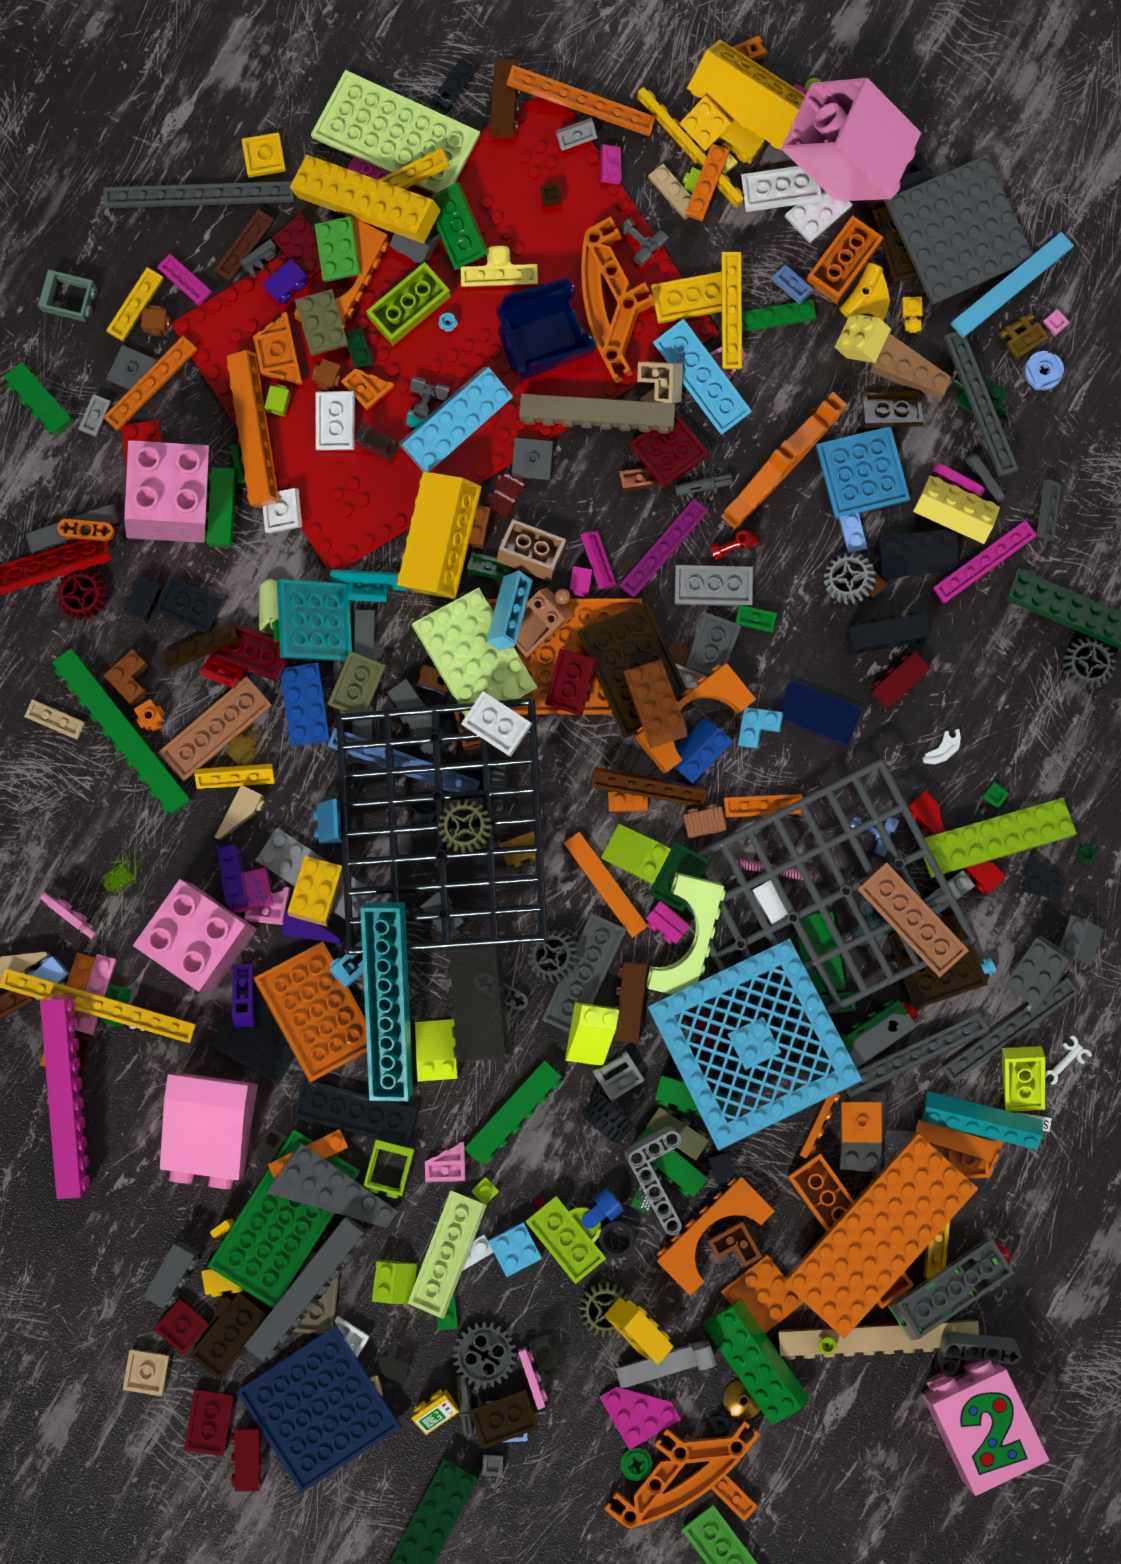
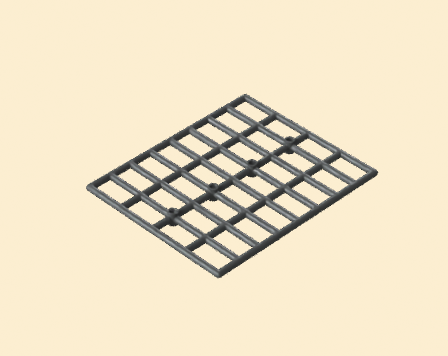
M878 759L697 852L706 857L722 849L740 886L726 892L723 901L719 903L720 911L736 942L717 952L711 939L709 940V954L718 972L726 969L721 960L723 957L741 950L746 960L752 957L747 946L765 936L771 947L779 944L773 932L791 923L794 925L811 960L803 963L806 971L813 967L816 968L834 1003L826 1007L829 1015L928 966L923 959H919L914 949L898 933L913 964L893 973L875 936L893 927L888 922H885L870 929L852 894L876 873L856 837L857 834L873 826H876L894 861L890 866L894 870L899 871L903 880L920 898L921 896L905 866L925 856L944 892L925 902L926 905L931 909L948 900L966 935V938L960 941L965 946L976 941V937L883 759ZM878 768L898 804L879 815L860 780V777ZM850 782H853L871 819L853 828L833 792ZM825 795L845 831L828 841H825L807 806L809 803ZM798 809L801 810L818 843V846L800 855L781 820L782 817ZM900 812L904 815L921 848L904 858L900 857L883 824V821ZM774 822L792 857L791 860L775 868L772 867L755 834V831ZM745 836H748L766 871L749 881H746L728 846ZM847 839L851 842L868 875L850 885L847 884L830 851V848ZM820 853H823L841 888L823 899L803 863ZM794 866L797 867L815 902L797 912L794 910L777 877L778 874ZM706 868L703 874V878L705 880L714 881L708 869ZM769 879L788 914L787 917L771 925L768 924L751 888ZM743 892L762 927L761 930L746 938L742 937L725 904V901ZM842 897H846L864 932L845 943L826 908V905ZM688 903L686 909L696 926L693 910ZM818 909L837 947L819 956L800 922L801 918ZM867 940L886 975V978L868 987L848 951ZM839 954H842L860 991L840 1000L822 965L823 962ZM780 975L770 981L780 984L783 975ZM756 981L758 987L752 990L763 993L765 984ZM768 985L765 994L772 996L769 989L773 988V986ZM732 989V990L729 991V993H730L731 996H732V993H733L734 989ZM736 991L734 998L745 1002L748 992L739 996ZM750 994L749 999L755 997L756 995ZM765 999L772 1010L774 1001ZM735 1003L739 1013L741 1014L743 1005ZM776 1005L774 1012L781 1014L778 1006ZM745 1009L743 1016L751 1018L747 1009ZM775 1017L779 1027L781 1028L783 1019ZM807 1017L801 1020L803 1022L809 1023ZM785 1022L783 1030L794 1033L797 1024L794 1023L788 1026ZM799 1025L798 1030L804 1028L805 1026ZM779 1032L772 1034L775 1041L777 1040ZM781 1034L780 1039H782V1038H784V1037H786V1036H788V1035Z

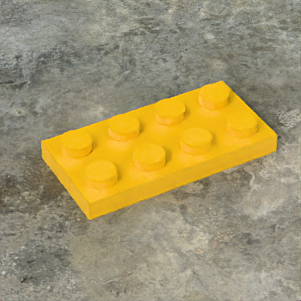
M721 272L651 285L652 296L656 302L654 306L658 324L722 312Z

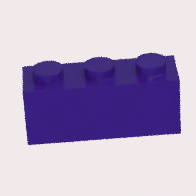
M237 845L217 848L225 902L228 908L234 910L248 907L249 902L241 854Z

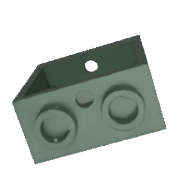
M48 270L38 307L43 312L86 322L87 317H90L92 313V299H95L97 295L96 285L89 279ZM58 282L87 289L81 313L51 306Z

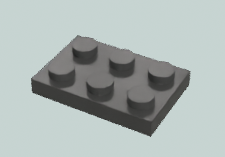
M705 612L685 667L710 676L713 674L711 670L719 663L721 666L726 663L728 664L741 625Z

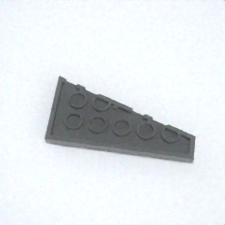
M300 1143L266 1191V1193L385 1228L388 1227L398 1213V1210L370 1192L303 1143Z

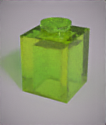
M120 864L102 876L105 880L103 885L107 891H112L115 894L136 881L125 864Z

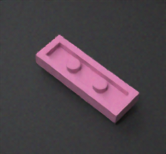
M524 1347L519 1349L518 1353L537 1409L539 1410L546 1406L545 1401H548L545 1390L540 1389L538 1383L541 1382L538 1370L534 1371L532 1363L535 1362L532 1351H527V1348Z

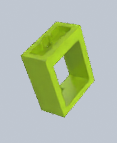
M376 1139L364 1186L368 1187V1190L373 1193H379V1190L387 1192L386 1196L398 1199V1195L403 1196L415 1149ZM380 1149L408 1156L399 1189L371 1181Z

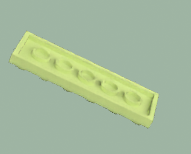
M450 1191L408 1304L440 1318L445 1317L486 1209V1204Z

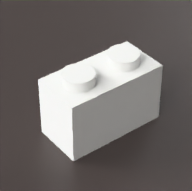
M771 880L752 890L770 925L788 915Z

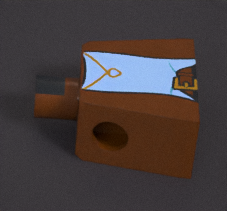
M422 665L419 668L414 687L444 695L448 692L449 688L438 669ZM437 679H441L443 685H439Z

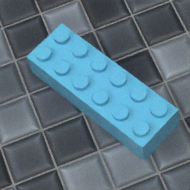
M483 367L398 444L422 472H430L513 396L489 367Z

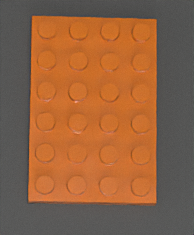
M324 942L253 978L309 1083L367 1052L366 1019L349 988L345 989L330 973L332 968L330 964L334 960Z

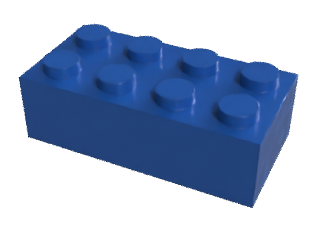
M313 663L284 668L281 674V683L291 746L295 748L329 742L331 735L320 665Z

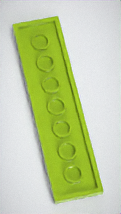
M1060 798L924 839L942 873L946 874L1069 838L1077 833L1064 798ZM923 856V857H924V860H925V863H926V865H927V868H928L930 877H931V878L935 877V875H934V873H933L931 867L929 866V864H928V862H927L925 856Z

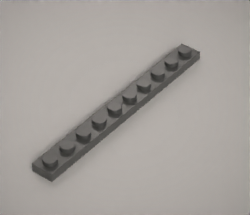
M292 181L103 187L105 208L294 202V192L289 188Z

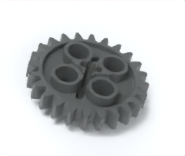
M485 1322L482 1323L481 1328L476 1323L474 1324V1330L467 1327L468 1334L460 1333L463 1337L462 1340L456 1339L459 1346L452 1347L457 1351V1354L451 1355V1357L457 1358L453 1365H459L456 1373H463L461 1380L466 1377L469 1378L467 1381L468 1385L474 1381L475 1388L480 1383H482L483 1389L486 1388L487 1383L492 1388L494 1387V1381L498 1384L502 1383L500 1377L508 1378L505 1373L506 1371H513L509 1365L516 1364V1362L511 1360V1357L517 1356L516 1353H511L515 1345H509L512 1338L506 1339L507 1331L500 1333V1326L494 1330L493 1323L488 1328H486ZM477 1336L484 1337L485 1345L483 1347L476 1345L475 1339ZM472 1346L480 1352H484L486 1350V1355L492 1359L499 1361L500 1364L496 1365L489 1359H484L482 1361V1356L470 1350L468 1347ZM495 1346L502 1348V1355L500 1357L493 1355L492 1350ZM471 1353L475 1356L476 1361L473 1365L466 1363L465 1358L467 1354ZM486 1363L493 1367L490 1375H486L483 1372V1366Z

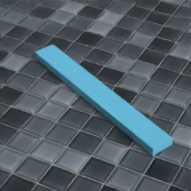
M1062 232L1059 233L952 321L951 325L962 338L967 336L1070 251L1074 245Z

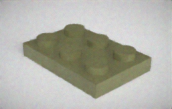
M332 289L295 300L311 356L348 346Z
M350 651L327 705L346 713L368 712L386 665Z

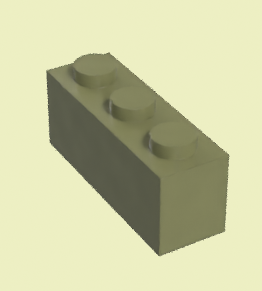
M664 1106L663 1109L658 1107L646 1127L653 1132H657L667 1126L674 1127L681 1136V1143L677 1148L694 1160H697L709 1142L706 1139L707 1134L698 1128L696 1131L689 1127L691 1123L681 1117L679 1120L673 1116L675 1112ZM669 1134L666 1140H673L675 1134Z

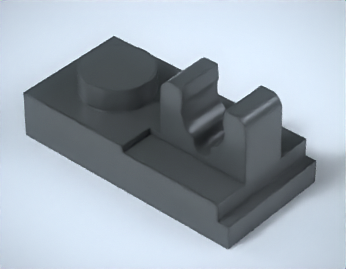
M269 239L241 260L240 264L245 272L250 273L255 278L257 275L254 269L260 268L262 271H265L263 264L266 261L272 260L278 251L274 243Z

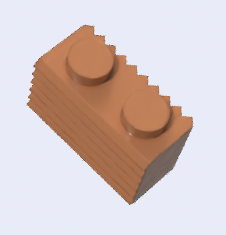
M717 804L706 806V810L699 812L697 808L687 810V814L683 815L687 838L690 839L726 831L722 807H717Z

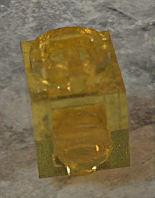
M242 734L240 736L236 735L229 742L230 746L225 750L239 766L242 764L244 766L248 765L258 754L257 749L254 747L256 743L249 736L245 738Z

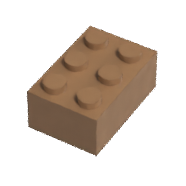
M512 519L500 545L496 562L551 582L563 554L566 539Z

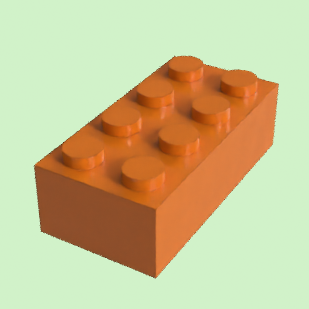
M852 215L810 272L806 283L837 304L879 248L884 237Z

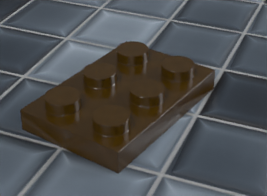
M920 391L862 392L865 428L923 426Z
M526 1389L469 1409L482 1449L539 1429Z

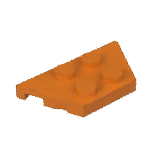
M284 312L280 318L273 323L271 322L263 331H259L253 336L260 373L262 376L301 385L302 379L288 314Z
M987 1137L983 1138L996 1142L990 1162L935 1145L931 1146L967 1179L990 1178L994 1164L997 1162L1000 1155L999 1152L1005 1142Z

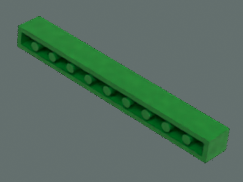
M70 648L53 661L55 673L60 678H65L67 681L65 685L71 693L76 692L79 696L77 701L83 708L87 706L91 711L89 713L91 719L95 723L99 722L103 728L100 729L107 738L111 737L114 743L112 745L117 752L124 753L126 756L125 762L130 768L134 767L138 771L136 776L142 783L146 782L149 785V793L154 798L158 797L162 802L160 806L166 814L170 812L172 815H175L192 801L76 652Z

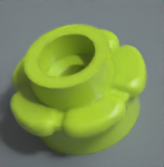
M826 1335L818 1339V1350L826 1355L833 1354L837 1348V1342L834 1341V1337Z

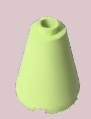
M266 579L259 586V628L263 634L273 635L272 622L279 621L277 581Z

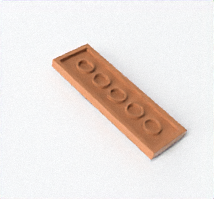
M246 676L238 683L235 689L232 688L158 753L182 781L185 782L194 774L195 769L203 767L268 711L272 705Z
M885 863L858 888L859 892L939 977L969 951L888 863Z

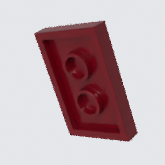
M299 214L271 239L289 260L292 259L304 272L310 282L321 272L317 237L313 227Z
M560 648L545 705L582 716L598 659Z
M194 1389L184 1450L224 1456L234 1395Z

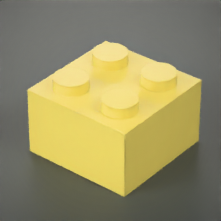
M850 313L835 348L848 359L876 363L891 328L878 317Z

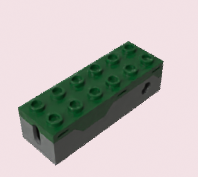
M889 999L880 1005L881 1010L878 1012L876 1010L871 1011L864 1016L865 1021L862 1023L860 1021L855 1022L848 1027L849 1032L839 1034L856 1068L917 1027L914 1020L918 1018L919 1014L912 1004ZM889 1021L893 1023L891 1026L892 1031H889L887 1028L889 1027ZM821 1048L819 1057L828 1059L823 1048ZM806 1056L803 1058L801 1065L812 1069L815 1059ZM817 1061L815 1070L826 1073L828 1064ZM832 1066L830 1067L828 1074L834 1072ZM800 1069V1072L808 1082L810 1072ZM813 1074L811 1082L821 1078L822 1076Z

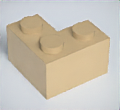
M638 362L637 382L655 383L654 402H681L683 363Z

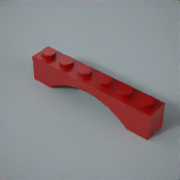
M926 791L923 792L908 806L915 821L917 820L922 825V831L928 836L946 832L940 817L939 804ZM984 862L962 869L968 878L971 877L976 883L974 885L980 893H990L1006 878L996 865L991 862Z

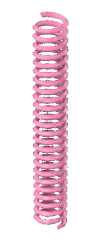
M739 859L738 865H740V869L743 866V870L746 867V870L749 868V871L752 868V871L755 869V872L757 870L758 872L761 871V873L763 871L764 873L766 872L760 861L757 863L754 860L751 862L748 859ZM771 863V865H772L773 868L779 866L778 864H777V865H775V864L773 865V864ZM792 867L783 872V877L786 873V878L788 877V874L789 878H791L792 874V879L795 875V879H797L798 876V880L800 879V877L801 880H803L797 868L794 869V867ZM807 870L809 875H811V879L813 880L814 874L812 870Z

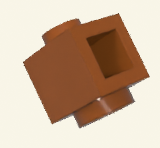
M153 305L148 306V309L143 308L142 330L153 336L167 334V328L171 327V317L167 314L166 308Z
M322 359L321 363L317 362L311 380H314L315 384L318 385L317 388L327 392L328 389L334 391L336 386L339 387L342 376H340L342 372L341 366Z

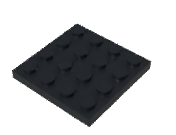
M254 981L255 1027L235 1028L231 1010L211 1046L279 1086L294 1061L295 1055Z

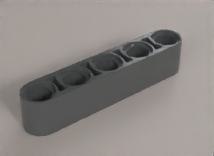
M107 505L70 518L72 520L106 522L113 528L121 524L115 505ZM58 523L26 534L32 554L80 539L64 538L57 530ZM68 524L62 528L65 533L68 530H74L76 532L75 535H77L76 528H71ZM89 525L81 528L82 535L90 534L91 527ZM95 526L96 532H103L101 530H97V526Z

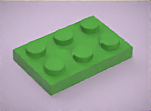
M345 217L315 224L323 281L329 282L361 275L353 218Z

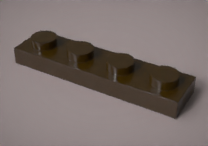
M229 622L163 652L168 670H175L239 641L236 626L233 622Z

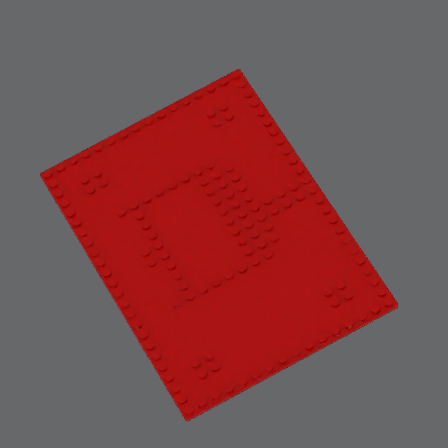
M536 96L520 106V113L516 114V119H519V131H515V138H492L491 125L481 130V135L456 181L460 182L487 249L491 246H507L510 249L511 264H537L538 284L462 287L461 269H454L441 239L425 263L450 290L451 297L392 346L370 321L366 311L421 264L413 262L411 258L396 252L390 246L386 253H382L380 257L381 263L377 269L374 268L370 284L368 286L365 285L362 299L360 302H356L353 307L355 309L351 319L348 318L344 324L346 325L344 332L362 328L373 365L359 370L365 374L374 375L386 382H392L395 387L369 410H366L355 398V450H316V392L326 391L317 388L318 385L315 384L314 380H311L314 367L317 362L321 363L322 359L336 363L341 366L342 372L340 376H342L343 380L354 370V366L347 346L311 356L302 323L295 319L294 312L297 309L295 300L331 289L335 299L343 296L352 288L358 275L324 282L322 272H320L310 282H306L307 285L301 291L297 290L288 303H283L279 306L265 291L262 284L289 261L283 253L265 264V271H262L260 268L254 271L257 277L254 278L249 274L172 322V327L178 337L181 338L184 335L198 349L191 357L236 426V413L233 407V393L230 388L231 380L227 369V356L244 350L256 353L253 336L259 331H263L268 324L280 318L282 313L287 312L302 384L299 385L262 376L259 368L264 406L270 386H285L291 394L285 417L266 412L278 491L293 488L299 489L301 529L329 573L332 569L345 570L410 529L411 518L415 509V500L418 496L419 483L423 472L398 443L414 429L406 425L408 410L413 411L415 405L422 400L420 393L410 391L413 376L426 379V384L436 386L437 383L450 386V397L483 367H489L513 396L430 471V473L461 477L480 485L512 465L514 438L550 441L570 428L556 423L553 426H546L541 422H535L533 425L524 424V421H520L519 417L520 407L514 404L516 396L532 394L615 400L642 383L637 382L638 362H667L653 342L681 320L658 324L654 305L638 314L625 354V359L633 375L628 377L627 374H624L623 370L626 368L622 363L615 366V373L622 378V381L618 383L614 381L592 335L584 304L581 273L584 236L590 227L611 216L616 227H611L602 234L606 236L614 232V229H618L622 239L609 246L630 283L631 290L645 282L650 291L637 298L638 302L649 298L648 295L652 294L651 285L683 278L663 247L659 250L655 249L651 253V258L642 267L635 262L634 256L641 250L639 248L640 243L629 233L624 235L619 230L622 224L630 218L635 223L634 228L645 238L648 236L653 238L655 235L621 184L601 182V154L592 140L563 151L560 149L555 131L579 122L569 107ZM559 183L562 204L543 207L540 186ZM415 185L405 189L427 198L434 195ZM368 224L388 234L389 242L391 243L392 237L394 235L393 232ZM600 236L592 237L591 242H597ZM487 255L465 267L487 265ZM610 269L608 274L614 275L617 269ZM604 278L606 307L610 323H612L618 303ZM628 301L625 304V307L631 308L634 305V302ZM445 313H452L457 320V326L449 332L441 329L438 324L440 316ZM708 315L685 319L702 344L715 337L718 333ZM616 352L610 353L609 356H608V359H610V360L615 359L616 356H617V353H616ZM340 383L339 387L336 386L334 391L328 389L327 392L348 390L342 383ZM437 398L429 401L427 406L429 408L428 415L445 401ZM517 398L516 404L520 405L521 398Z

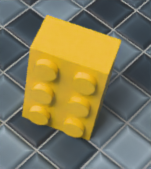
M304 856L287 911L288 915L327 926L343 875V867Z
M619 1298L604 1317L638 1353L659 1365L674 1347L668 1341L670 1337L662 1330L659 1331L657 1329L659 1325L651 1318L648 1319L646 1317L648 1313L642 1307H637L630 1300L626 1302Z

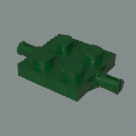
M981 374L996 413L1007 419L1011 412L1003 408L1002 404L1008 391ZM957 376L953 384L962 390L955 403L974 415L961 380Z

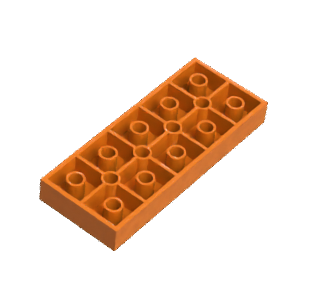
M914 1133L782 1282L845 1339L978 1188L921 1135Z

